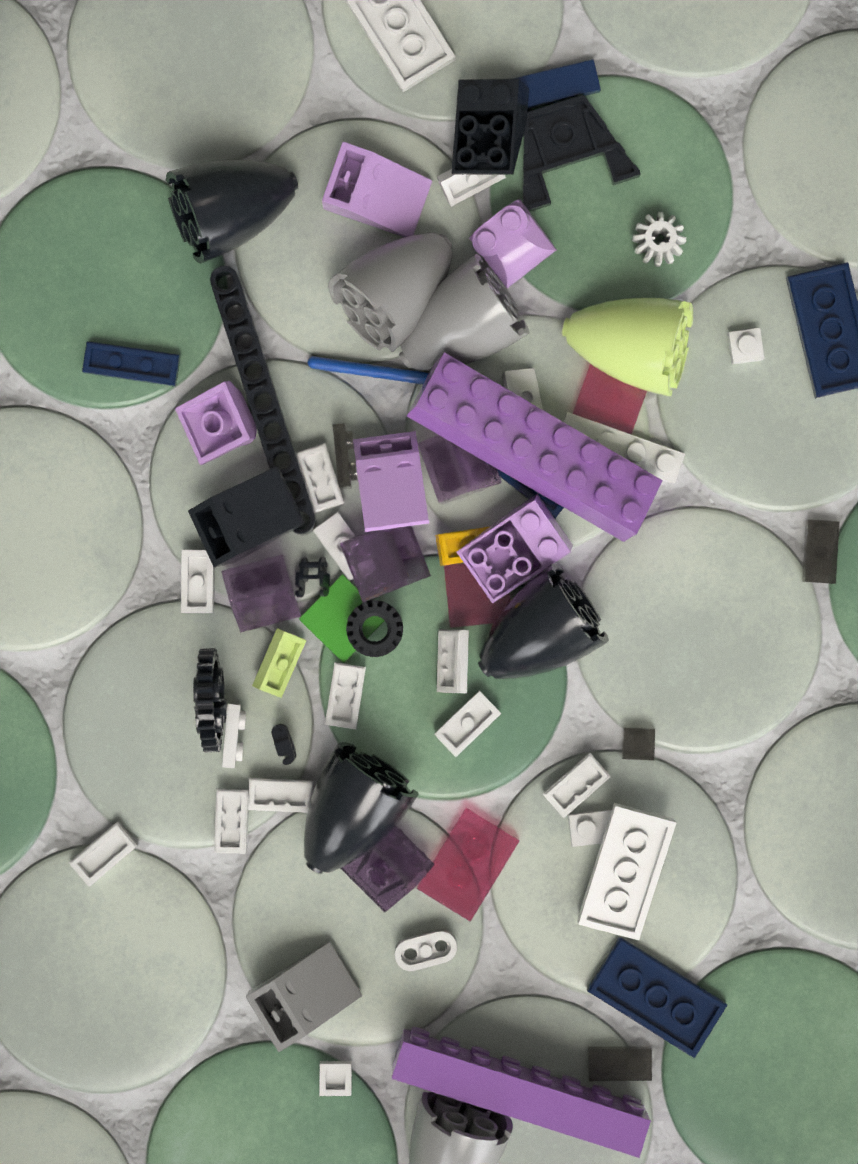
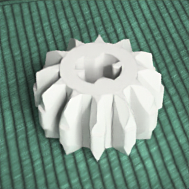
M658 212L656 221L648 214L645 217L646 225L643 223L636 225L635 228L640 234L633 235L632 241L641 244L636 247V254L646 253L643 259L644 263H648L651 257L655 258V266L660 267L662 257L666 263L672 264L674 261L673 255L680 256L683 250L679 245L685 244L686 237L677 235L683 231L684 227L682 224L673 227L672 224L676 219L675 216L671 215L666 222L664 221L663 212ZM661 234L665 238L660 245L654 243V240Z

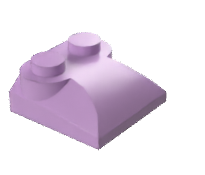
M517 199L504 207L469 237L475 251L485 259L506 288L512 286L557 251L521 199Z
M224 381L175 408L200 465H204L240 446L248 445L256 439L257 428L241 391L231 381Z

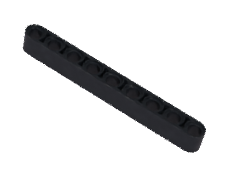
M219 266L211 273L210 283L269 469L276 467L274 461L280 453H287L291 456L290 465L280 470L287 484L297 483L300 485V495L294 500L300 513L304 512L310 516V524L307 528L295 529L293 532L301 536L308 535L316 527V515L313 511L246 296L236 271L229 266ZM231 276L234 278L233 285L229 289H220L218 281L221 277ZM234 305L243 307V314L238 319L227 317L229 308ZM242 335L253 337L252 345L247 349L237 347V340ZM253 364L262 367V374L257 379L246 377L247 368ZM261 394H268L272 397V403L266 409L256 407V399ZM273 423L279 424L282 429L280 436L276 439L267 438L265 436L266 427Z

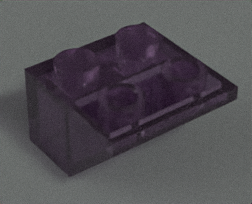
M440 435L418 443L434 492L440 504H447L502 483L497 468Z
M412 526L370 531L340 543L362 602L369 601L431 576Z
M282 554L221 571L228 599L240 633L301 617L285 555Z

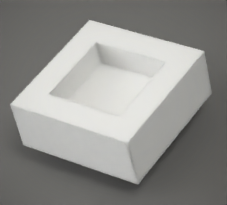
M760 328L733 331L727 334L732 365L765 359Z
M320 1061L319 1096H351L352 1061Z

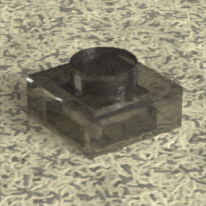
M623 727L622 759L654 761L655 729Z

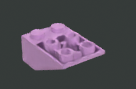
M342 142L322 199L323 209L402 237L412 236L417 227L432 180L372 151Z
M416 431L353 439L365 532L428 524L429 519Z
M537 493L459 549L457 553L487 597L494 603L569 554L573 544Z

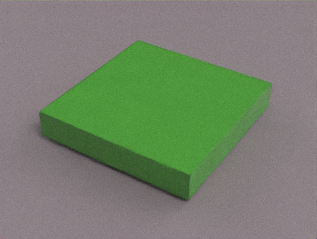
M342 574L329 587L328 596L320 597L299 620L345 663L356 651L347 636L346 626L348 617L357 606L369 600ZM378 616L366 619L362 627L364 636L368 639L385 620Z

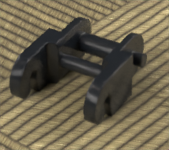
M303 557L301 563H299L300 572H296L295 586L299 590L295 591V595L297 597L304 596L305 583L308 582V579H320L319 585L323 587V590H320V596L327 597L329 594L330 574L326 573L328 567L326 558L320 557L319 561L309 562L307 557ZM309 568H318V575H309Z
M278 724L272 728V738L277 755L289 756L282 763L289 765L296 759L297 754L287 726Z

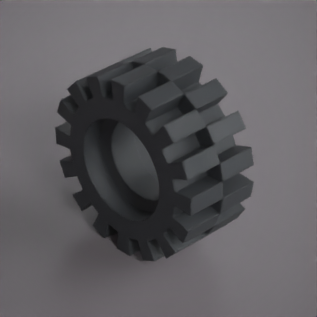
M371 600L363 602L348 617L346 626L348 640L356 651L365 656L380 657L387 655L398 646L402 639L403 622L401 616L393 606L384 601ZM378 616L385 620L387 634L383 639L371 641L364 636L362 631L363 623L369 617Z

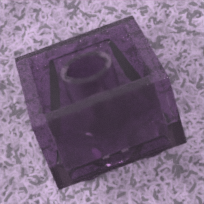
M395 826L387 836L375 844L363 856L340 869L385 913L412 891L435 864L400 828Z

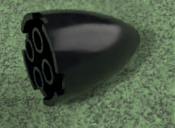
M254 160L209 161L175 169L166 174V182L168 185L172 184L173 189L168 200L175 223L183 242H188L190 246H193L196 251L192 253L193 258L200 264L238 248L261 233L286 209L295 197V190L298 189V182L292 171L288 172L285 167Z
M556 563L551 564L529 581L505 606L492 625L479 653L481 660L478 662L480 669L487 677L516 679L550 672L585 657L609 641L606 632L601 633L598 628L601 618L576 581L573 583L570 579H565L561 575L564 573V570L560 565Z
M339 742L327 760L316 783L306 817L304 858L307 860V867L318 874L323 872L330 873L342 868L371 850L399 823L419 795L416 790L413 789L411 791L407 787L410 780L396 768L374 754L370 756L363 752H360V754L355 752L357 747L347 742Z

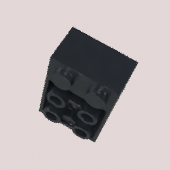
M520 79L458 80L451 174H514L527 122L529 88Z
M279 466L216 494L188 510L214 568L236 563L305 524Z

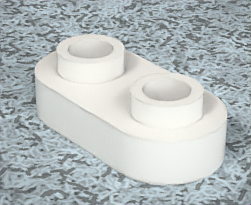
M442 929L409 937L398 943L395 949V960L398 966L406 971H416L446 963L455 956L457 942L452 933ZM438 940H444L447 943L445 950L440 951L436 949L435 944ZM408 948H413L416 950L417 955L409 959L405 956V951Z

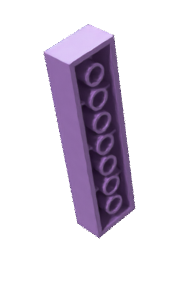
M445 352L434 363L407 414V417L623 542L638 533L663 481Z
M412 1027L411 1031L403 1030L392 1066V1079L640 1158L651 1122L640 1099L626 1094L622 1098L610 1095L611 1091L599 1085H593L592 1088L580 1085L581 1081L571 1076L563 1075L562 1079L551 1076L549 1070L540 1066H532V1069L520 1066V1061L508 1056H502V1059L489 1056L490 1052L480 1047L472 1046L471 1050L459 1046V1041L449 1037H442L441 1040L429 1037L430 1033L421 1028Z

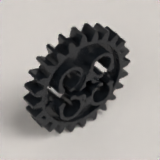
M204 648L199 650L197 674L193 679L197 734H200L203 752H220L224 723H226L227 716L223 667H220L217 649Z

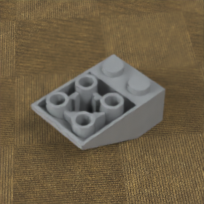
M330 941L253 987L246 995V999L278 1052L302 1039L362 997V993Z

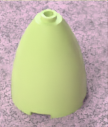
M627 298L607 301L574 312L570 318H566L563 324L562 335L566 337L567 344L582 358L607 375L639 389L671 397L673 390L670 388H678L689 350V347H687L689 331L686 330V327L691 328L693 325V306L690 302L665 298Z

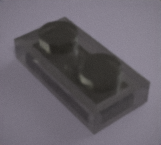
M345 423L332 424L338 485L340 490L352 489V481L358 480L356 462H350L349 450L354 449L353 431H347Z
M806 520L802 582L836 584L840 521Z
M650 1046L588 1047V1080L652 1081V1048Z

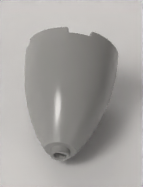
M427 233L400 238L381 245L351 262L332 277L328 283L330 296L335 304L341 303L345 314L350 319L347 323L364 341L379 351L386 347L391 352H394L414 331L434 291L447 277L453 256L452 244L442 234Z
M475 254L456 268L438 285L414 331L400 345L402 352L399 353V356L409 369L414 367L417 371L431 370L434 363L444 352L463 364H469L491 356L529 334V328L524 319L520 322L518 321L517 315H519L515 301L492 268L483 269L479 264L483 260L478 254Z
M424 1091L414 1119L409 1164H497L513 1130L512 1120L509 1116L438 1093H427Z

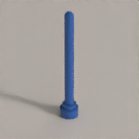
M316 356L310 357L307 362L308 366L312 369L422 385L429 375L427 372Z

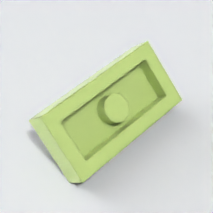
M277 628L252 686L282 698L307 640Z

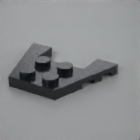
M585 95L527 113V122L523 134V204L529 212L551 205L550 196L542 174L603 155L612 185L639 178L641 175L638 167L631 162L624 148L609 132L607 125Z

